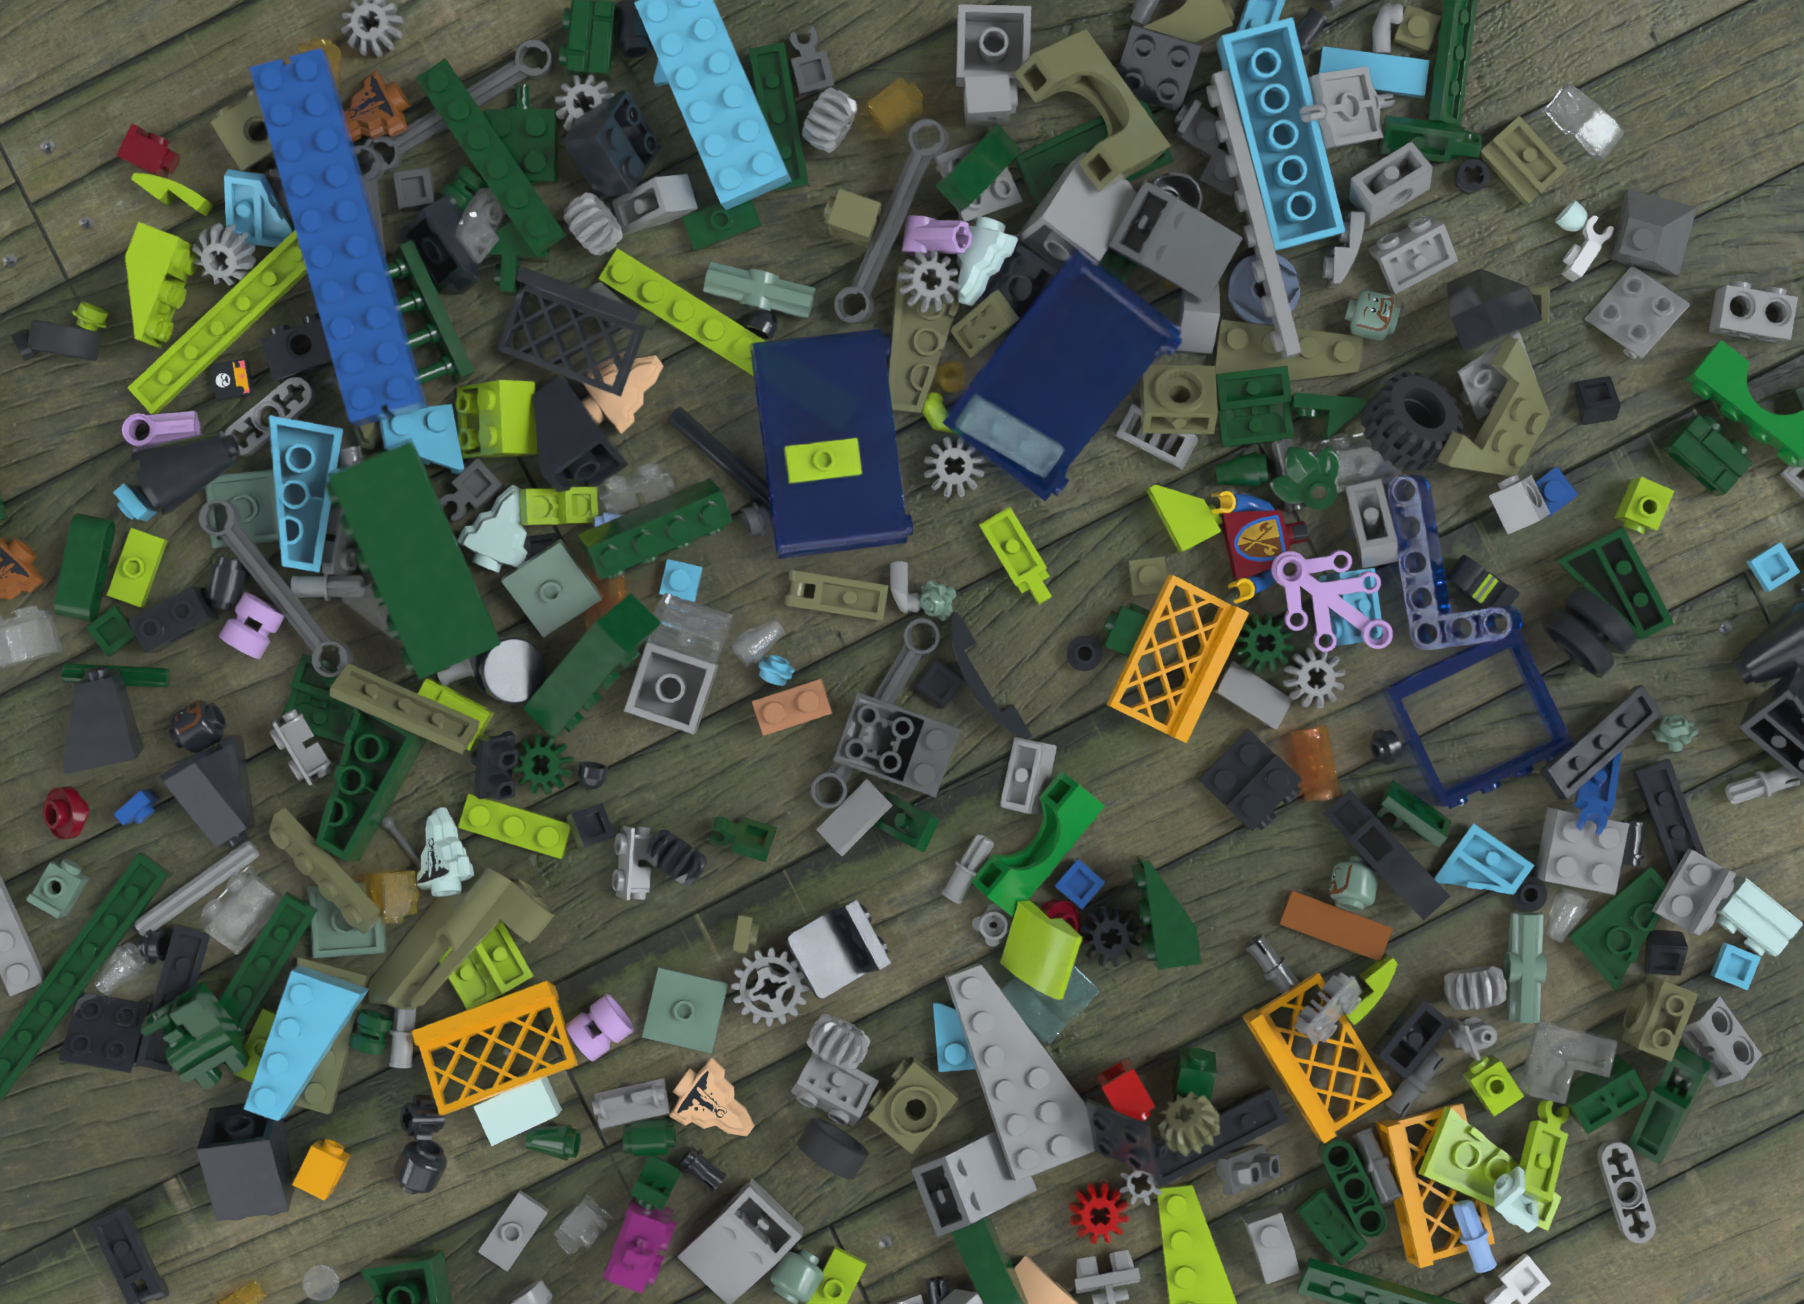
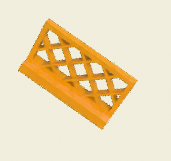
M1168 574L1106 705L1187 743L1249 612L1233 606L1174 575ZM1176 585L1184 589L1188 604L1172 610L1169 598ZM1194 595L1197 596V597H1199V598H1201V599L1198 600V601H1195ZM1208 603L1219 607L1213 621L1202 625L1197 608ZM1191 611L1195 628L1179 634L1174 616ZM1168 619L1173 637L1157 643L1153 631L1157 623ZM1197 634L1201 646L1197 654L1186 657L1182 640ZM1175 643L1180 660L1164 666L1159 649ZM1152 652L1157 669L1141 675L1138 662L1141 656ZM1182 667L1185 679L1180 687L1171 690L1166 673ZM1159 676L1164 693L1148 699L1143 682ZM1137 685L1141 702L1130 707L1119 703L1125 690ZM1166 700L1169 712L1162 724L1154 720L1150 706ZM1144 708L1145 715L1137 711Z
M1316 972L1260 1009H1252L1242 1017L1314 1136L1325 1144L1336 1136L1334 1132L1393 1094L1344 1013L1338 1019L1340 1029L1337 1040L1329 1038L1325 1041L1336 1044L1331 1064L1314 1061L1318 1043L1315 1046L1311 1043L1307 1059L1293 1055L1291 1047L1294 1035L1308 1038L1306 1035L1304 1036L1299 1031H1296L1294 1027L1297 1022L1295 1018L1299 1015L1300 1010L1303 1011L1306 1007L1301 1006L1304 992L1317 985L1320 992L1330 1000L1332 999L1323 991L1322 988L1326 983L1320 973ZM1297 997L1295 1004L1288 1003L1289 1001ZM1321 999L1320 1006L1324 1008L1327 1003ZM1281 1006L1292 1008L1293 1013L1289 1029L1276 1026L1269 1014ZM1312 1008L1315 1012H1320L1317 1009ZM1280 1032L1287 1033L1286 1041ZM1345 1034L1348 1036L1351 1043L1344 1041ZM1343 1046L1354 1048L1359 1054L1355 1070L1338 1066ZM1298 1062L1306 1064L1304 1071ZM1364 1064L1368 1069L1369 1073L1362 1071ZM1312 1066L1330 1069L1326 1089L1312 1086L1309 1081ZM1337 1071L1354 1075L1350 1094L1332 1091ZM1361 1076L1374 1079L1380 1091L1369 1098L1357 1096ZM1317 1093L1324 1094L1323 1101H1321ZM1331 1096L1348 1099L1345 1113L1333 1120L1328 1112ZM1355 1101L1361 1102L1360 1104L1354 1107Z
M545 981L412 1031L415 1045L419 1046L439 1115L449 1114L578 1066L558 1003L559 996L553 984ZM551 1008L554 1021L548 1033L531 1026L539 1011ZM528 1016V1018H527V1020H526L525 1023L522 1022V1021H520V1020H518V1019H521V1018H523V1017ZM510 1022L523 1026L514 1046L497 1039L503 1026ZM494 1029L492 1035L485 1033L488 1030ZM529 1030L545 1037L536 1057L520 1050ZM556 1030H558L560 1039L553 1037ZM478 1034L489 1039L480 1058L464 1052L470 1037ZM551 1040L563 1046L567 1060L554 1065L542 1060ZM461 1041L457 1048L451 1045ZM495 1042L511 1049L502 1070L486 1062ZM443 1047L455 1051L446 1071L435 1067L431 1055L432 1051ZM517 1053L534 1060L527 1075L519 1078L508 1073ZM461 1055L477 1062L468 1082L452 1075ZM539 1064L546 1066V1068L536 1071ZM483 1066L500 1073L494 1086L487 1090L474 1086ZM437 1072L443 1075L441 1081H439ZM506 1076L513 1079L503 1083ZM451 1078L465 1085L459 1100L446 1104L443 1090L449 1079ZM471 1089L479 1092L471 1096H468Z
M1459 1102L1446 1106L1453 1109L1467 1122L1462 1103ZM1445 1106L1396 1120L1385 1119L1375 1122L1381 1150L1384 1156L1389 1157L1392 1163L1389 1168L1399 1191L1403 1195L1393 1202L1407 1262L1419 1268L1433 1265L1435 1260L1468 1251L1466 1244H1456L1458 1238L1460 1239L1461 1237L1458 1223L1455 1229L1452 1230L1440 1222L1449 1205L1457 1203L1453 1200L1457 1191L1450 1188L1447 1194L1444 1195L1432 1187L1435 1182L1434 1180L1427 1178L1426 1182L1417 1178L1415 1173V1166L1421 1156L1425 1157L1426 1153L1424 1151L1435 1133ZM1433 1120L1430 1125L1425 1123V1121ZM1420 1124L1428 1129L1418 1147L1408 1142L1405 1127ZM1410 1149L1415 1151L1413 1156L1411 1155ZM1418 1183L1423 1186L1421 1191L1419 1190ZM1429 1191L1443 1199L1434 1217L1425 1213L1423 1208V1201ZM1472 1198L1471 1200L1477 1209L1482 1227L1488 1230L1487 1241L1489 1245L1495 1244L1486 1203ZM1426 1218L1431 1221L1429 1226L1427 1225ZM1437 1226L1451 1233L1443 1248L1433 1250L1431 1237Z

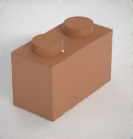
M822 679L752 701L763 736L833 713Z

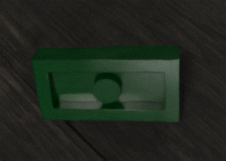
M1392 780L1385 789L1376 817L1380 819L1385 813L1391 812L1396 815L1391 828L1394 830L1400 828L1404 821L1410 825L1409 827L1414 830L1419 838L1424 841H1430L1437 847H1440L1448 838L1451 820Z

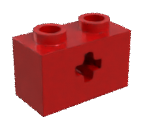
M1128 1058L1096 1075L1102 1089L1116 1111L1140 1121H1144L1151 1115L1149 1110L1155 1108V1105Z

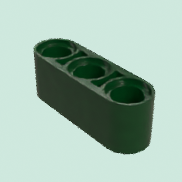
M76 513L73 516L55 596L54 611L56 615L88 622H94L97 618L115 536V522L113 520Z
M1336 1135L1325 1144L1320 1141L1317 1150L1319 1158L1351 1223L1361 1235L1367 1238L1379 1237L1387 1228V1217L1354 1149L1340 1135ZM1334 1146H1343L1345 1149L1343 1157L1339 1161H1330L1328 1159L1330 1149ZM1349 1179H1360V1187L1356 1192L1351 1194L1344 1192V1185ZM1369 1210L1376 1212V1219L1372 1224L1367 1226L1360 1224V1218L1364 1212Z

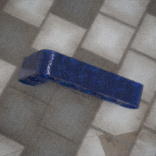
M1406 474L1395 477L1388 486V497L1392 523L1397 538L1398 561L1410 637L1414 645L1422 650H1433L1497 641L1517 635L1523 626V618L1517 608L1513 606L1503 605L1456 613L1450 612L1430 483L1420 474ZM1408 481L1415 488V494L1411 500L1404 493V487ZM1413 517H1416L1420 522V531L1417 535L1413 534L1410 529V522ZM1419 552L1426 559V566L1423 570H1420L1415 563V558ZM1424 588L1428 589L1432 596L1429 606H1426L1421 599V593ZM1499 613L1504 615L1507 620V628L1504 632L1500 631L1495 623ZM1464 618L1472 625V633L1469 637L1465 636L1461 630V623ZM1429 624H1432L1437 630V638L1434 642L1427 636Z

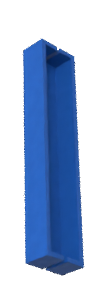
M319 48L289 56L291 64L288 65L282 59L249 67L350 422L359 427L389 418L388 412L382 408V406L388 405L389 411L396 416L427 408L424 391L329 58Z

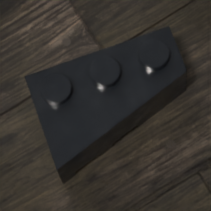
M1797 666L1748 704L1739 729L1804 783V674L1800 667Z

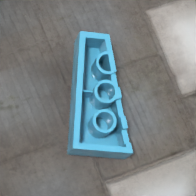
M269 416L281 566L319 572L331 500L324 485L329 481V472L337 469L343 429Z
M299 966L292 970L244 1110L276 1121L285 1117L300 1097L314 1072L328 1054L332 1044L346 1026L369 989L304 966Z

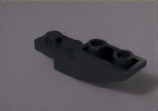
M1350 789L1323 813L1423 920L1451 897Z

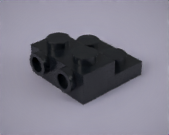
M1017 242L1012 255L1005 258L1000 270L989 277L986 289L976 303L980 304L990 294L999 290L1020 318L1011 327L1026 337L1038 341L1040 336L1046 337L1054 328L1055 319L1052 317L1059 306L1064 307L1072 300L1075 289L1072 286L1076 280Z
M1246 729L1197 780L1244 826L1253 831L1256 827L1260 830L1265 829L1276 817V814L1272 812L1281 801L1286 805L1289 804L1300 793L1301 789L1297 785L1303 779L1277 754H1274L1250 729Z

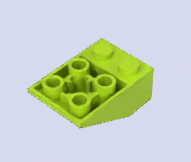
M140 222L137 224L125 255L135 339L161 349L163 342L166 343L172 335L174 324L171 321L175 310L180 309L185 301L187 291L184 287L188 276H192L198 265L193 264L197 253L192 250L193 245L185 240Z

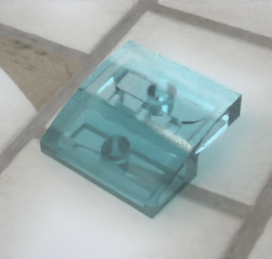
M1074 965L1064 997L1060 1000H1056L1034 989L1015 975L1001 988V992L1028 1028L1046 1045H1050L1073 1018L1078 1017L1100 992Z

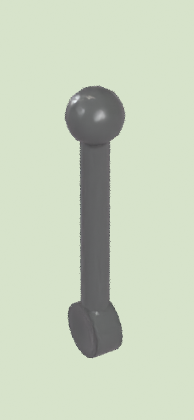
M385 815L381 826L392 833L417 865V873H419L421 870V859L394 826L393 817Z

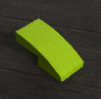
M134 173L130 178L168 206L178 196L206 217L215 206L191 189L160 176Z
M571 487L569 491L557 492L554 488L519 490L521 526L594 523V516H598L597 487Z
M1388 954L1382 957L1381 962H1375L1359 975L1367 988L1359 995L1361 1001L1354 1011L1349 1015L1345 1014L1348 1021L1354 1026L1376 1005L1392 980L1398 963Z

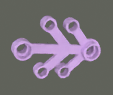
M1339 549L1333 551L1330 556L1305 559L1295 551L1282 552L1274 559L1271 572L1275 581L1285 587L1288 611L1285 614L1284 620L1290 629L1299 631L1305 628L1308 623L1307 614L1301 607V586L1312 594L1317 631L1313 636V643L1320 651H1331L1337 643L1336 636L1331 629L1329 608L1361 630L1363 641L1370 647L1381 649L1391 642L1393 631L1387 622L1379 618L1370 620L1338 596L1361 591L1367 594L1377 592L1381 586V580L1376 573L1364 571L1358 577L1320 583L1309 574L1330 569L1336 572H1346L1352 565L1350 554ZM1340 554L1345 555L1346 564L1343 567H1336L1334 565L1335 557ZM1289 562L1294 563L1296 567L1295 572L1292 575H1285L1283 572L1284 565ZM1367 576H1373L1375 579L1374 586L1369 589L1364 588L1363 580ZM1300 613L1302 615V622L1299 625H1292L1290 623L1292 614ZM1379 626L1382 630L1380 637L1372 639L1369 635L1371 628ZM1323 634H1329L1331 637V642L1327 646L1319 645V638Z

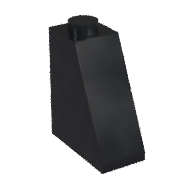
M107 666L91 668L85 671L86 675L76 684L63 763L65 774L134 760L144 749L120 668L108 670Z

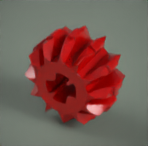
M1102 1181L1099 1191H1095L1093 1183L1089 1182L1086 1184L1089 1192L1087 1195L1080 1190L1074 1192L1075 1197L1081 1203L1071 1202L1068 1205L1070 1211L1077 1213L1069 1218L1071 1226L1080 1225L1077 1229V1235L1080 1238L1090 1232L1089 1240L1092 1244H1096L1099 1234L1103 1235L1105 1243H1110L1111 1237L1109 1232L1112 1230L1120 1236L1123 1234V1230L1118 1223L1129 1222L1128 1214L1121 1212L1129 1207L1128 1202L1124 1199L1118 1200L1121 1193L1117 1187L1108 1193V1184ZM1096 1207L1101 1210L1104 1207L1106 1216L1103 1218L1099 1215L1094 1217L1092 1209Z

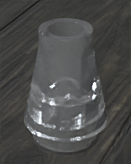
M772 617L765 623L735 635L736 640L730 643V646L746 667L752 663L757 665L775 643L785 635V632Z
M1563 887L1560 893L1555 894L1547 927L1543 933L1553 940L1563 943L1566 936L1589 910L1586 906L1590 900L1573 889Z
M125 943L123 946L116 947L104 969L94 980V984L100 992L105 995H111L117 988L144 972V965L147 962L145 957L140 955L139 947L132 943Z

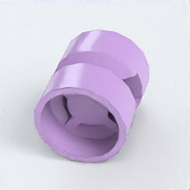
M244 592L234 609L237 614L236 618L228 619L219 637L237 650L256 659H261L270 644L269 633L277 632L285 616L279 609L268 602ZM248 617L262 623L260 629L247 623Z
M605 994L590 1006L589 1014L582 1012L566 1024V1029L574 1043L593 1062L610 1049L611 1041L619 1043L634 1031V1027L626 1013L609 994ZM595 1025L601 1030L602 1033L600 1035L595 1030Z

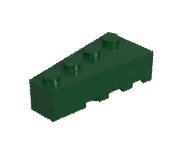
M630 593L590 627L522 709L553 738L564 729L570 733L585 718L580 713L583 710L589 712L600 701L602 696L599 692L602 689L607 691L620 678L621 675L618 671L621 668L625 670L639 656L637 650L662 622Z
M353 707L352 710L354 715L350 729L346 731L343 742L345 747L340 765H337L334 774L335 783L331 798L327 800L315 843L344 861L361 860L427 741L424 737L356 707Z
M443 1249L375 1259L361 1269L365 1281H369L373 1290L375 1304H452Z

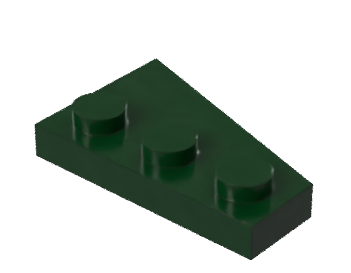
M1648 865L1619 889L1616 895H1612L1566 935L1615 991L1622 984V978L1630 964L1634 963L1638 957L1639 949L1649 932L1654 930L1661 918L1652 909L1667 884Z

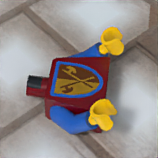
M1228 491L1215 492L1211 494V497H1218L1221 505L1219 509H1212V513L1221 514V527L1233 582L1228 584V588L1236 586L1239 589L1240 597L1233 601L1234 603H1240L1251 599L1254 594L1268 589L1275 582L1271 572L1274 559L1282 552L1291 551L1290 545L1308 542V531L1304 521L1285 524L1282 510H1274L1270 502L1248 494H1232ZM1286 564L1283 567V572H1285Z

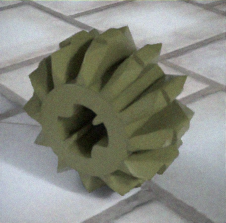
M1191 1091L1186 1098H1183L1177 1094L1176 1101L1174 1103L1165 1102L1166 1111L1158 1113L1159 1135L1173 1152L1180 1150L1181 1153L1187 1156L1194 1149L1201 1154L1202 1146H1213L1212 1137L1220 1134L1219 1114L1205 1095L1198 1098Z

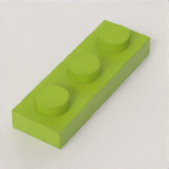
M468 793L458 828L559 859H562L571 833L569 823L490 798L478 799L473 793Z

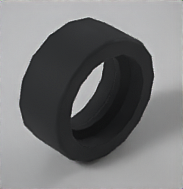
M32 320L27 348L67 357L97 361L101 333L68 325Z
M812 1118L797 1142L798 1147L806 1156L826 1170L846 1179H854L869 1155L867 1149L851 1135L819 1118Z

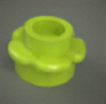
M80 302L78 309L72 311V314L78 318L76 324L84 329L97 332L99 327L105 328L107 326L105 321L108 312L95 305Z

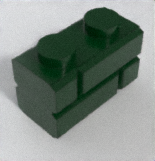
M571 0V8L564 9L563 30L569 31L567 44H561L559 63L560 66H565L568 76L578 75L579 78L586 79L588 75H593L595 80H611L618 14L615 2L606 0Z
M1700 415L1692 416L1686 420L1677 433L1662 447V450L1715 497L1725 495L1752 465L1753 462L1746 457L1748 450L1734 439L1728 441L1719 433L1721 426L1707 415L1703 417Z

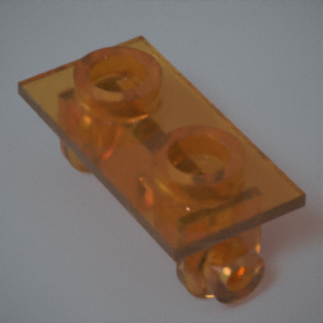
M1327 725L1291 732L1300 778L1303 779L1301 784L1305 802L1324 801L1340 796Z

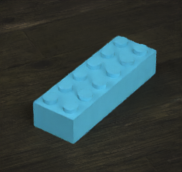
M639 0L635 2L713 187L725 210L792 182L715 1Z
M1293 17L1221 36L1217 40L1216 46L1222 70H1228L1275 252L1344 233L1345 228L1318 120L1304 122L1300 118L1310 114L1300 115V109L1303 106H1312L1314 102Z

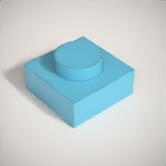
M123 483L113 492L120 500L117 503L118 507L131 520L136 518L137 520L148 521L158 512L135 485Z
M1781 542L1774 543L1746 561L1765 592L1772 591L1800 573Z
M667 559L659 594L695 602L703 567Z
M1723 942L1710 976L1748 990L1761 957Z

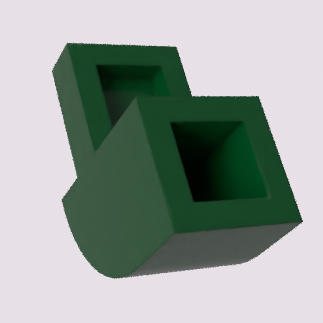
M513 222L502 226L493 235L487 254L492 259L501 260V264H496L495 286H500V292L505 296H516L520 287V281L515 280L521 266V261L550 262L551 247L536 256Z

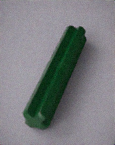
M66 663L63 664L61 670V679L64 683H78L86 675L85 671L99 666H107L108 670L120 668L125 686L164 688L170 684V670L167 668Z

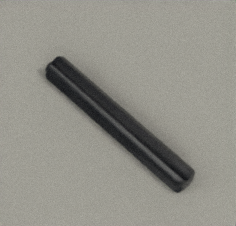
M681 407L673 411L668 418L670 424L770 512H775L782 505L784 499L777 491Z

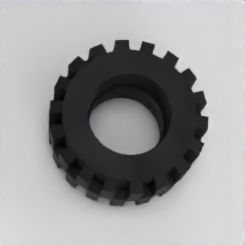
M1410 371L1403 372L1401 375L1396 374L1379 389L1363 408L1362 414L1364 416L1361 418V426L1366 429L1363 432L1364 437L1370 440L1371 449L1374 452L1377 451L1383 461L1392 462L1393 467L1398 469L1404 467L1406 471L1414 472L1416 469L1419 471L1425 470L1437 461L1452 432L1460 433L1462 431L1463 423L1459 421L1462 418L1461 410L1456 408L1458 403L1454 397L1449 396V390L1444 385L1442 387L1438 385L1437 380L1432 377L1429 379L1425 378V375L1419 372L1413 375Z

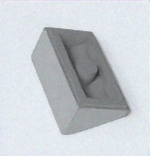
M1234 661L1230 663L1213 690L1274 730H1277L1293 701L1289 696Z
M1014 737L999 807L1027 814L1042 815L1043 809L1039 797L1049 786L1056 754V745Z

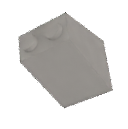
M1085 151L1068 165L1016 236L1018 238L1017 242L1073 279H1076L1100 262L1138 194L1125 179L1099 192L1078 163L1087 155Z

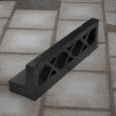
M1265 1085L1218 1109L1220 1134L1212 1137L1213 1146H1202L1201 1154L1192 1149L1185 1156L1180 1150L1173 1152L1167 1146L1166 1155L1162 1159H1156L1158 1174L1154 1178L1159 1188L1289 1122L1272 1088Z

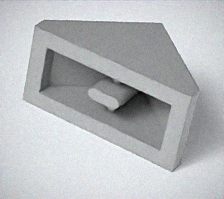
M1219 283L1207 302L1182 289L1176 351L1212 355L1220 317Z

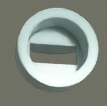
M1573 200L1559 214L1555 222L1566 231H1579L1587 222V212L1581 204Z

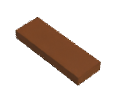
M1291 889L1278 921L1280 925L1381 962L1393 930L1389 926Z

